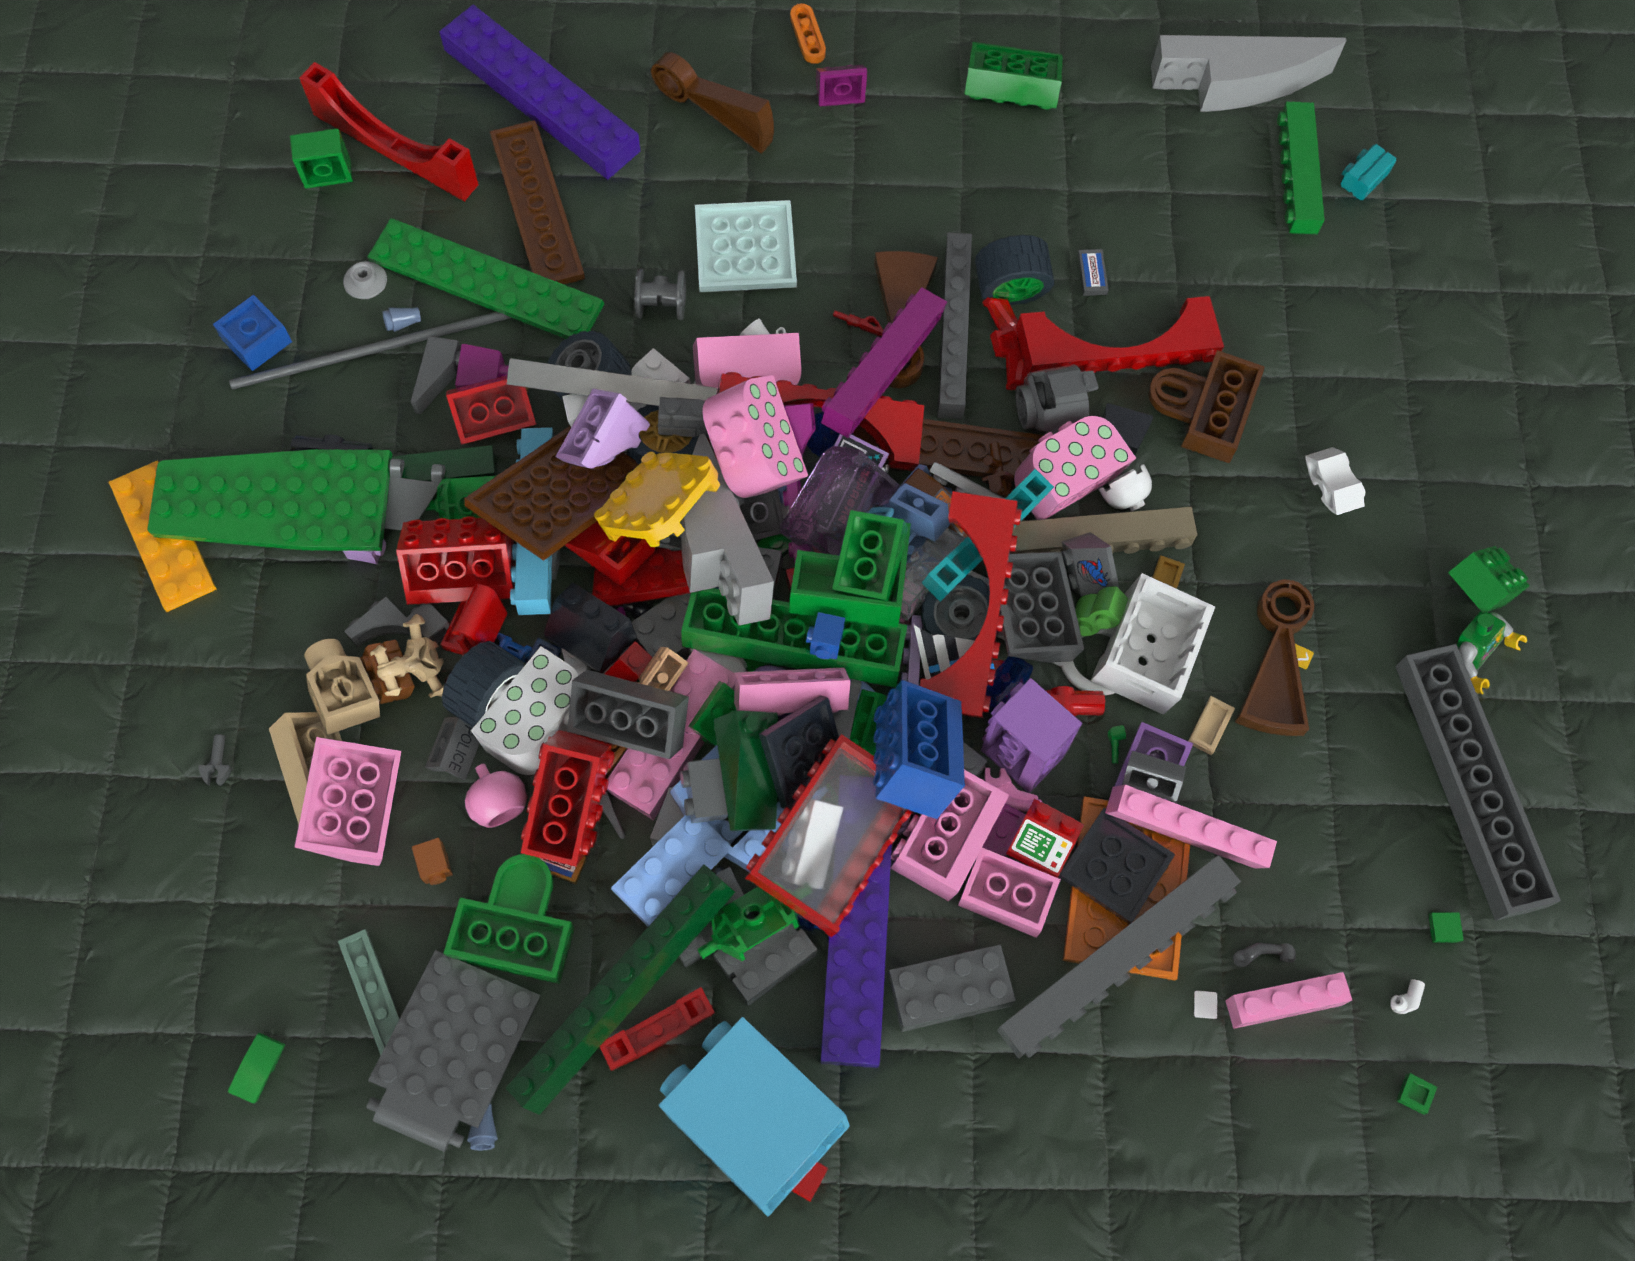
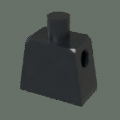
M1107 403L1102 418L1109 421L1116 428L1134 455H1136L1154 417Z

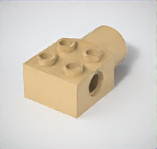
M336 639L318 641L306 650L304 657L310 669L306 674L308 692L327 735L380 717L379 699L360 657L346 656L340 641Z

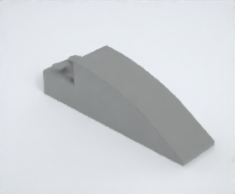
M1160 35L1151 64L1153 89L1164 90L1198 89L1200 112L1235 109L1268 102L1289 95L1332 73L1346 43V38Z
M700 434L692 455L709 457L719 473L717 480L720 486L716 492L705 491L682 519V527L685 531L681 533V553L689 591L691 593L719 587L721 595L727 598L729 614L731 616L734 615L738 626L768 620L771 613L774 580L736 499L724 480L719 463L705 434Z

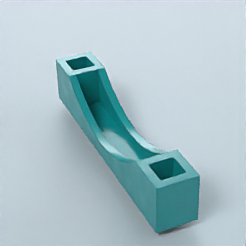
M1034 469L1005 499L1017 501V509H1022L1021 522L1049 494L1054 486ZM966 537L922 581V584L940 602L983 560L970 538Z

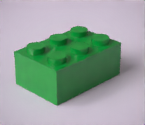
M1496 546L1473 552L1448 572L1483 614L1505 606L1530 586L1526 582L1528 578L1525 573L1519 568L1515 569L1509 562V555L1502 548H1497Z

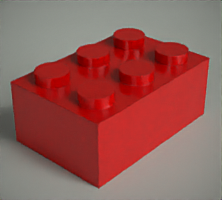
M508 375L448 390L446 396L461 445L536 425L526 387L507 385Z

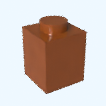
M440 838L412 846L420 878L425 884L437 885L446 881V877L453 875L445 846Z

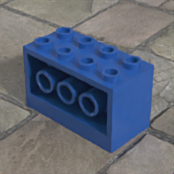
M901 680L895 689L890 690L887 700L876 709L874 714V722H876V732L874 734L876 752L873 762L876 764V773L873 785L876 786V799L938 819L965 786L961 701Z

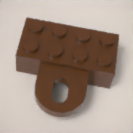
M1217 350L1206 378L1177 368L1160 371L1155 375L1148 391L1149 400L1158 412L1189 423L1181 447L1230 463L1238 448L1265 366ZM1168 386L1180 390L1185 394V397L1177 398L1168 395L1161 390V387Z

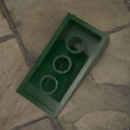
M736 710L713 719L730 831L776 829L778 796L759 733L779 722L778 714L776 712Z

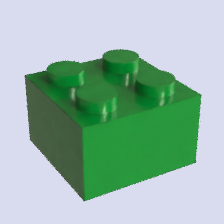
M339 128L290 135L292 160L305 189L353 182L350 157Z

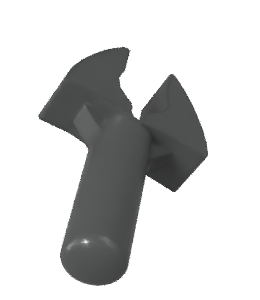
M222 734L214 736L211 761L207 765H199L201 777L209 786L211 784V775L216 769L218 770L216 783L219 786L228 779L232 772V768L229 765H223L222 763L225 736Z

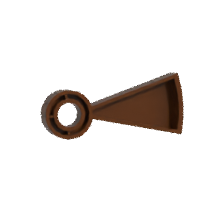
M672 52L664 53L651 67L652 79L657 87L669 98L677 102H685L689 98L761 154L773 142L774 121L769 100L699 78L686 60Z
M907 251L875 253L874 265L888 323L893 324L900 308L905 309V304L911 294L916 295L921 287L928 291L936 270L938 257ZM921 346L909 359V367L901 370L889 387L906 388L918 381L924 365V353Z
M1283 579L1270 584L1257 602L1258 618L1261 624L1273 634L1235 723L1269 734L1304 736L1309 731V724L1293 634L1299 632L1311 619L1314 611V601L1309 590L1302 584L1293 580ZM1280 597L1292 600L1296 605L1297 613L1293 616L1281 614L1276 608L1275 600Z

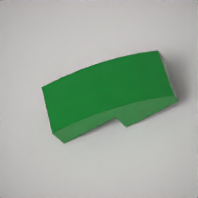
M258 1033L248 1049L228 1093L255 1104L259 1100L269 1075L274 1071L285 1044Z

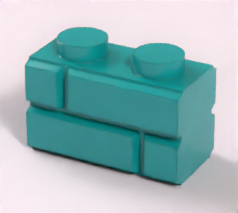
M1377 144L1373 145L1369 150L1364 148L1357 156V162L1355 164L1349 163L1342 172L1344 178L1341 182V187L1349 193L1352 192V195L1359 200H1364L1391 172L1397 161L1396 157L1389 152H1385Z

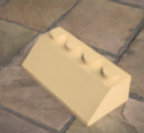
M318 712L284 713L269 728L298 824L300 822L316 737L342 741L339 731L327 735Z

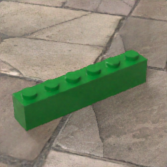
M1286 102L1283 110L1279 111L1277 124L1281 126L1279 145H1282L1283 149L1280 156V163L1284 164L1282 183L1286 187L1283 196L1284 203H1287L1285 223L1289 225V233L1318 234L1324 222L1315 107L1314 103Z

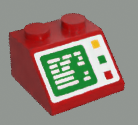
M1034 798L1006 854L1034 869L1058 878L1084 824Z

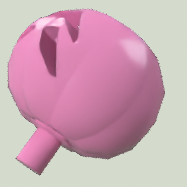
M481 764L475 768L480 779L470 787L465 798V807L472 820L479 825L492 828L514 819L523 812L527 801L525 785L518 776L506 771L490 774L486 764Z

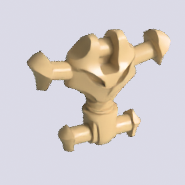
M415 614L411 620L403 623V627H409L411 639L407 641L403 657L396 656L389 662L385 652L387 648L378 645L370 653L371 656L375 655L379 665L377 666V675L386 684L388 690L385 693L386 696L399 695L402 688L398 687L395 677H404L409 672L422 682H428L432 689V692L428 694L430 698L434 696L442 697L444 685L442 686L436 675L440 672L444 661L443 658L439 659L436 648L439 647L438 644L427 637H422L420 625L424 624L425 620L419 614Z

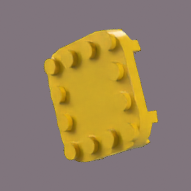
M646 453L641 459L642 462L627 474L625 481L618 489L611 493L610 498L603 507L594 513V517L609 539L614 542L620 536L645 539L650 547H659V541L672 533L678 537L685 531L680 521L705 491L716 492L720 486L717 480L719 473L708 456Z

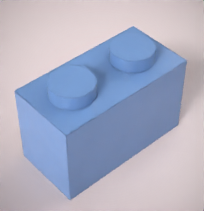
M906 483L889 500L890 507L894 509L893 518L904 519L906 523H911L910 530L934 542L950 525L947 503Z

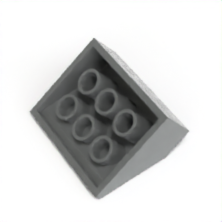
M1062 552L1010 554L1008 562H1013L1011 579H1005L1004 585L1005 589H1009L1007 605H1001L1000 615L1004 616L1002 630L1008 656L1046 663L1073 661L1084 650V645Z

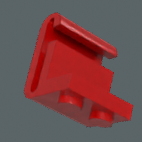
M474 585L467 601H461L440 644L444 650L464 655L479 643L486 641L495 642L508 614L496 592L485 585Z

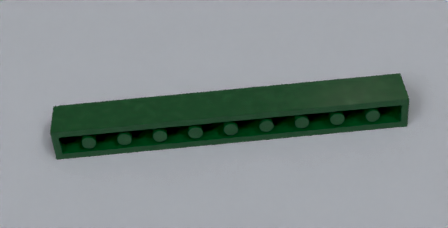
M705 864L506 1087L522 1108L538 1115L544 1111L734 895L735 891Z

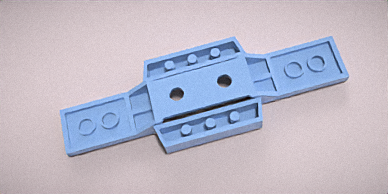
M861 681V689H860L859 696H858V699H857V704H858V700H859V697H860V694H861L862 689L875 692V691H874L866 682H864V681ZM716 745L702 760L718 759V746ZM680 780L670 793L684 817L611 887V890L649 927L703 864L711 870L725 857L749 872L746 866L755 853L759 856L765 849L761 843L770 830L749 831L732 848L730 844L743 831H730L729 821L726 820L691 823V818L686 816L684 799H688L687 790L682 788ZM826 786L815 792L811 799L819 801L828 792ZM779 802L777 803L776 829L772 830L773 832H776L780 826L777 819L784 810Z

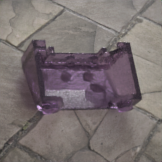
M833 446L827 449L821 456L780 526V533L808 552L840 556L850 510L869 513L873 505L881 506L888 504L900 485L861 450Z

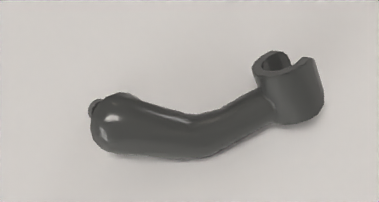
M1258 942L1237 951L1233 957L1234 963L1239 967H1246L1261 954L1280 955V961L1294 962L1296 960V950L1287 943L1277 945Z

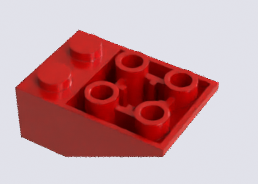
M598 521L565 544L567 548L619 586L655 551V547H650L645 539L620 536L616 542L610 540Z

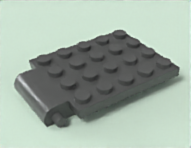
M435 950L368 1079L369 1082L387 1089L382 1100L371 1097L366 1108L375 1112L373 1122L443 1152L446 1151L449 1144L460 1148L465 1137L455 1133L459 1122L462 1121L479 1128L539 1002L540 995L458 959L447 957L444 953Z

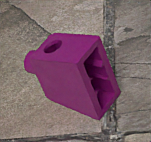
M461 344L455 386L459 388L508 375L509 365H505L502 354L498 350Z

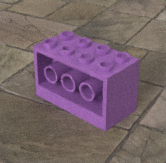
M1030 678L1025 685L1020 682L1010 693L1012 697L1006 704L1000 702L991 714L993 716L988 721L990 725L985 730L986 734L982 738L984 743L981 751L998 767L1005 768L1008 776L1027 793H1031L1065 757L1082 725V722Z

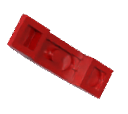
M702 987L676 1001L677 1003L630 1029L622 1030L606 1039L600 1046V1049L611 1071L657 1049L715 1014Z

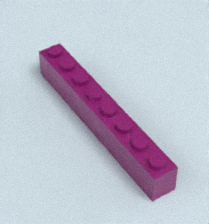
M922 287L916 295L911 294L905 304V309L900 308L896 313L893 324L889 322L886 325L882 337H877L874 340L871 351L869 353L865 352L862 355L859 366L857 368L852 367L846 378L847 381L845 383L840 382L835 390V396L833 398L828 397L822 407L824 415L821 423L849 438L940 321L947 301Z

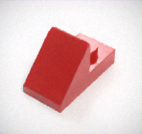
M635 641L604 674L636 682L653 657Z

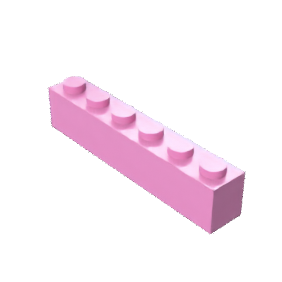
M1128 785L1112 788L1105 812L1106 814L1252 868H1270L1277 841Z

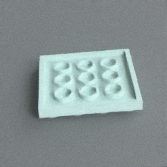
M791 200L695 205L700 292L797 287Z

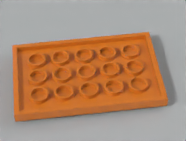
M1083 797L1080 822L1084 826L1077 839V847L1102 809L1107 808L1108 800ZM1125 821L1175 854L1133 920L1134 922L1187 880L1190 844ZM1072 886L1063 961L1080 964L1129 926V924ZM1178 932L1171 938L1174 943L1162 953L1157 949L1149 956L1152 958V961L1141 970H1138L1135 966L1129 972L1169 980L1178 979L1181 934Z

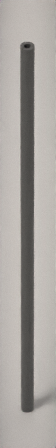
M493 312L231 379L229 382L233 390L428 340L429 336L440 337L510 319L511 317L499 312Z

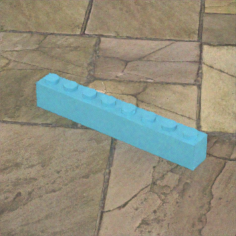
M553 428L522 429L521 439H517L519 460L553 438ZM519 543L513 544L512 556L513 560H516V566L511 567L512 582H515V589L510 590L511 605H516L518 615L551 614L552 555L543 561Z

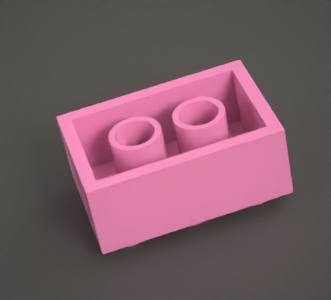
M981 848L958 906L1037 938L1042 931L1060 879Z

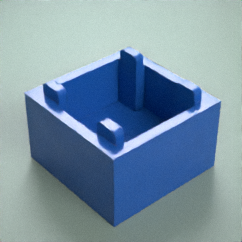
M254 295L213 324L223 342L251 371H254L292 342L284 325Z

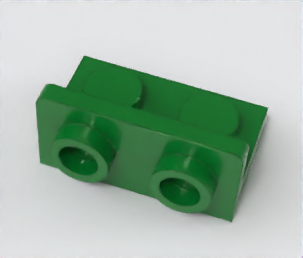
M719 681L688 725L689 728L702 737L701 740L713 746L717 745L713 719L737 710L734 704V690L724 682Z

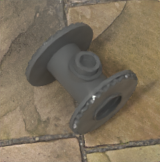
M638 269L635 280L636 317L642 318L644 305L658 306V303L662 302V306L677 307V319L683 320L686 303L684 271L679 270L678 282L676 284L670 283L669 278L665 276H655L654 281L645 282L643 269Z

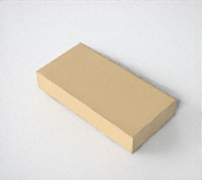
M1210 696L1188 742L1193 743L1194 747L1212 756L1235 708Z

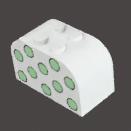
M541 646L503 691L505 696H499L471 730L484 750L515 772L523 775H534L536 770L539 769L541 760L539 759V751L542 743H545L548 737H552L558 730L568 732L572 680L579 676L577 671L571 665Z

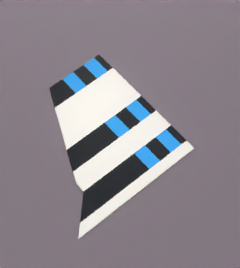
M914 625L925 679H930L949 668L974 643V640L944 635L932 636ZM992 659L991 669H995V668H994L993 659Z

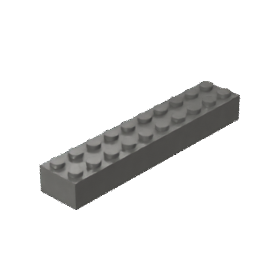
M1453 644L1405 656L1395 666L1495 921L1545 909L1560 902L1559 894L1457 645Z

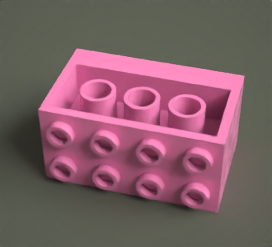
M964 770V788L938 819L923 814L919 816L915 814L903 833L907 837L906 840L902 838L891 855V859L894 862L890 869L948 902L959 892L1009 797V794Z

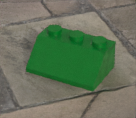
M850 510L832 590L847 596L892 602L908 526L904 519Z

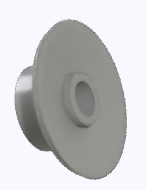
M367 261L351 266L343 279L346 292L358 299H369L377 296L384 290L387 284L385 270L380 265Z

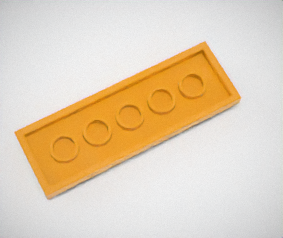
M157 460L109 481V484L161 604L166 612L217 589L195 541L158 538L151 535L147 530L157 465L159 463Z

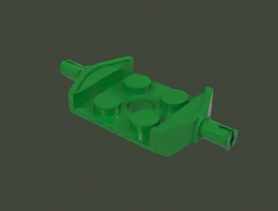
M498 475L442 479L437 487V499L432 500L425 511L436 510V512H439L440 518L448 520L462 519L469 516L481 518L473 511L467 509L464 498Z
M772 881L799 900L813 893L807 882L792 892L790 888L786 889L777 882ZM758 886L720 909L711 920L713 929L712 941L697 948L702 959L722 949L724 953L744 961L743 953L790 924L795 929L798 928L797 912ZM752 911L760 912L754 919L746 918Z

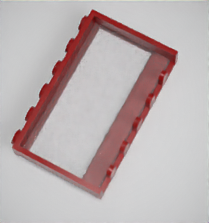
M842 734L836 741L833 739L829 740L822 751L826 756L821 763L816 761L807 773V776L811 779L806 786L800 784L792 796L796 800L791 809L785 807L777 819L780 826L776 832L769 831L761 843L765 849L760 856L756 853L753 855L746 866L749 873L745 877L746 880H750L825 931L830 937L837 934L840 930V923L852 910L855 899L865 889L870 875L880 865L885 851L895 841L900 827L913 812L876 799V786L873 785L876 773V764L873 762L874 756Z

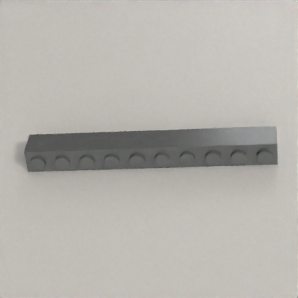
M1218 855L1002 1024L997 1030L1018 1059L1024 1054L1030 1058L1042 1048L1039 1042L1048 1036L1053 1040L1065 1030L1062 1024L1068 1019H1071L1074 1023L1087 1012L1084 1009L1087 1004L1093 1001L1097 1005L1109 994L1106 989L1112 984H1115L1117 988L1131 977L1128 974L1131 969L1136 966L1138 970H1141L1152 961L1149 955L1158 949L1162 953L1174 943L1171 939L1179 932L1183 936L1195 927L1192 921L1199 915L1204 920L1216 910L1213 904L1218 900L1222 899L1225 903L1237 893L1235 887L1241 882L1240 879Z

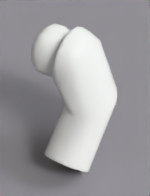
M1411 979L1406 994L1395 995L1391 998V1009L1398 1014L1417 1010L1425 983Z

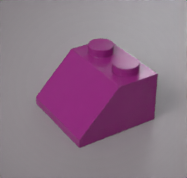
M848 65L816 69L819 107L865 103L867 68L863 65Z

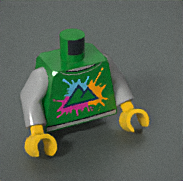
M1480 611L1462 632L1457 643L1473 687L1478 694H1484L1482 688L1488 689L1490 684L1488 679L1477 677V670L1503 641V638L1505 637L1504 643L1507 647L1521 650L1518 647V641L1527 642L1526 636L1513 632L1511 625L1495 612L1483 614Z

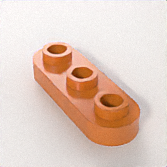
M797 4L791 9L790 20L802 55L809 63H820L825 59L826 46L815 15L810 6Z

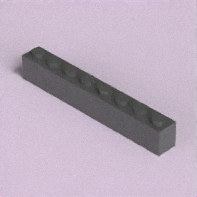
M949 232L947 234L943 299L947 301V304L942 314L937 418L962 420L965 408L972 234Z

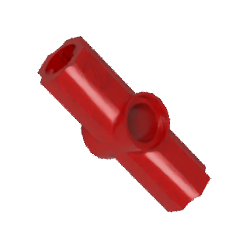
M1059 686L1051 690H1045L1074 716H1099L1104 714L1105 695L1103 691H1074V688L1069 686Z

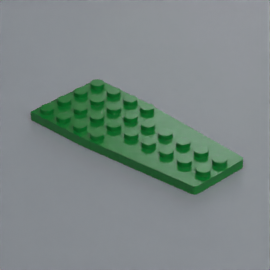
M299 450L162 460L157 465L147 530L154 537L295 550L382 551L390 482V461L393 454L390 450Z

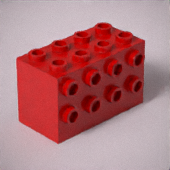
M558 730L552 737L549 736L545 743H542L539 751V759H541L539 769L536 770L533 779V786L535 788L527 808L529 816L521 836L523 840L521 853L575 867L584 855L588 856L590 849L594 848L598 832L593 831L596 821H600L603 812V805L599 803L602 795H605L608 789L609 779L605 778L608 768L611 769L615 757V752H611V743Z

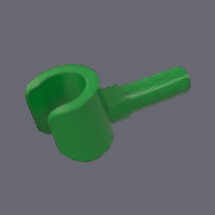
M1123 725L1114 726L1107 733L1112 746V764H1119L1118 741L1126 739V731Z

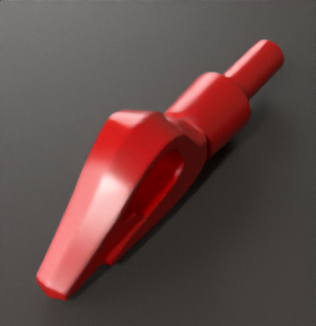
M834 311L833 316L847 321L848 325L859 327L877 336H882L884 330L875 317L869 316L862 319L852 314L848 316Z

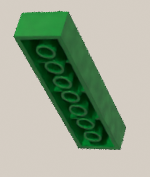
M711 588L691 592L681 630L682 647L801 670L845 668L849 679L896 688L908 625L899 623L897 628L845 621L837 660L831 658L821 659L816 655L810 654L811 643H806L809 626L815 627L817 617L789 613V602L772 599L770 619L738 626L734 615L731 616L729 614L726 596H722L719 589Z

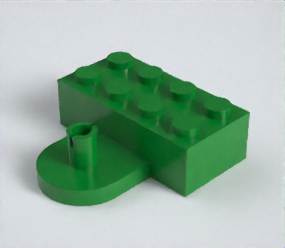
M527 854L513 856L506 860L498 869L488 903L460 898L444 954L447 957L458 959L467 964L560 984L575 928L570 921L545 916L553 889V877L546 863L538 857Z

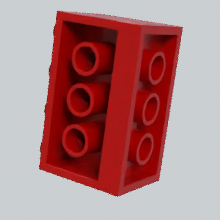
M471 516L462 519L448 520L446 518H439L433 521L411 520L403 522L396 552L407 605L467 601L475 584L485 585L493 589L499 599H509L510 590L515 589V582H512L511 567L516 566V560H513L512 556L514 540L483 518Z

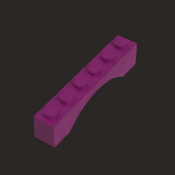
M813 403L784 405L799 451L803 457L808 440L816 429ZM800 480L786 485L787 490L783 491L784 505L789 506L790 516L786 517L787 532H791L792 542H789L788 546L790 558H794L795 564L797 550L828 554L826 532L817 524L809 512L803 498Z

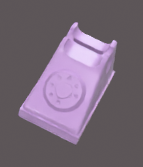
M592 389L555 457L563 462L586 468L605 465L613 461L616 455L629 448H637L641 442L638 436L639 432L642 430L646 432L650 423L626 402L627 398L621 394Z

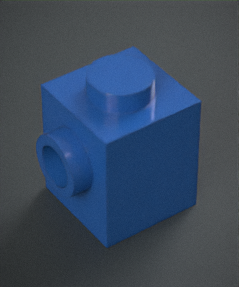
M818 612L815 627L809 626L806 643H811L810 654L816 655L821 659L831 658L837 660L845 624L844 617Z

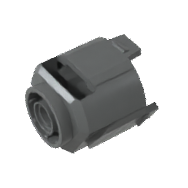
M1073 364L1029 372L1023 380L1024 385L1017 386L1015 393L1020 424L1023 429L1030 428L1034 432L1044 431L1045 435L1049 432H1059L1058 429L1069 421L1075 423L1084 417H1088L1089 401L1087 392L1098 389L1094 371L1080 372L1079 367Z

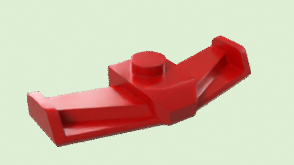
M987 297L983 301V305L988 308L998 330H995L990 335L995 356L1006 358V389L1016 390L1017 386L1024 385L1023 380L1027 375L1016 331L1018 319L1008 299Z

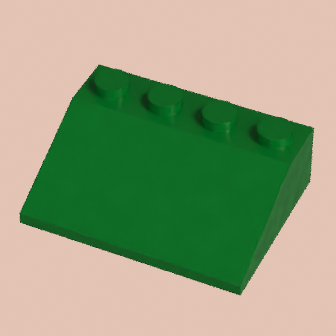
M973 42L965 95L973 99L989 98L999 103L1010 101L1020 106L1031 104L1038 105L1042 109L1057 108L1062 82L1063 55Z

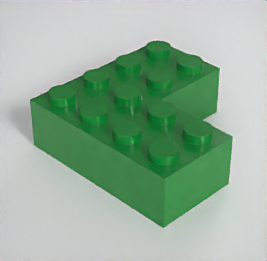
M906 523L908 531L892 602L847 596L833 591L832 588L840 556L797 550L789 613L817 617L818 612L844 617L845 621L898 628L911 523Z

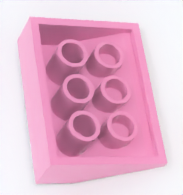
M316 737L295 848L350 862L380 866L401 751Z

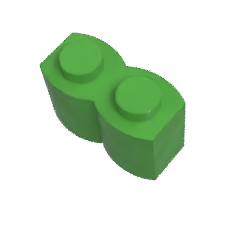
M1118 587L1103 588L1097 594L1082 596L1077 601L1075 612L1081 636H1091L1098 633L1100 629H1111L1120 624L1129 598Z

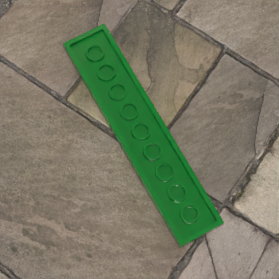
M390 218L368 255L370 262L565 339L582 331H590L605 305L603 299Z

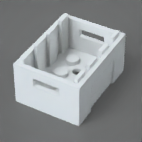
M1142 573L1125 593L1129 599L1121 622L1118 626L1114 627L1105 653L1099 658L1091 682L1158 713L1165 714L1182 698L1215 606ZM1147 635L1154 636L1155 643H1150L1147 640ZM1139 657L1146 659L1147 664L1145 666L1139 664Z

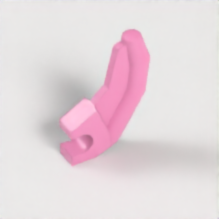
M985 768L984 781L1009 794L1005 802L1009 806L1019 811L1028 812L1034 798L1042 802L1041 799H1038L1037 795L1018 790L1012 784L1005 768H1000L999 778L991 777L990 768Z

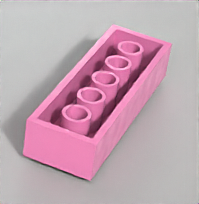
M695 649L686 660L688 665L670 690V692L689 696L683 748L671 759L628 748L608 778L607 791L652 820L655 819L661 810L669 787L673 788L680 781V772L684 771L683 768L687 762L693 761L704 744V741L701 740L702 737L689 728L688 725L719 681L724 682L735 690V673Z

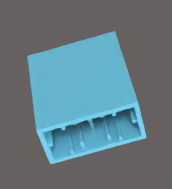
M742 1017L733 1027L727 1021H723L708 1034L702 1044V1048L708 1054L692 1071L683 1064L667 1077L660 1088V1091L666 1098L659 1104V1107L768 1217L850 1125L846 1114Z

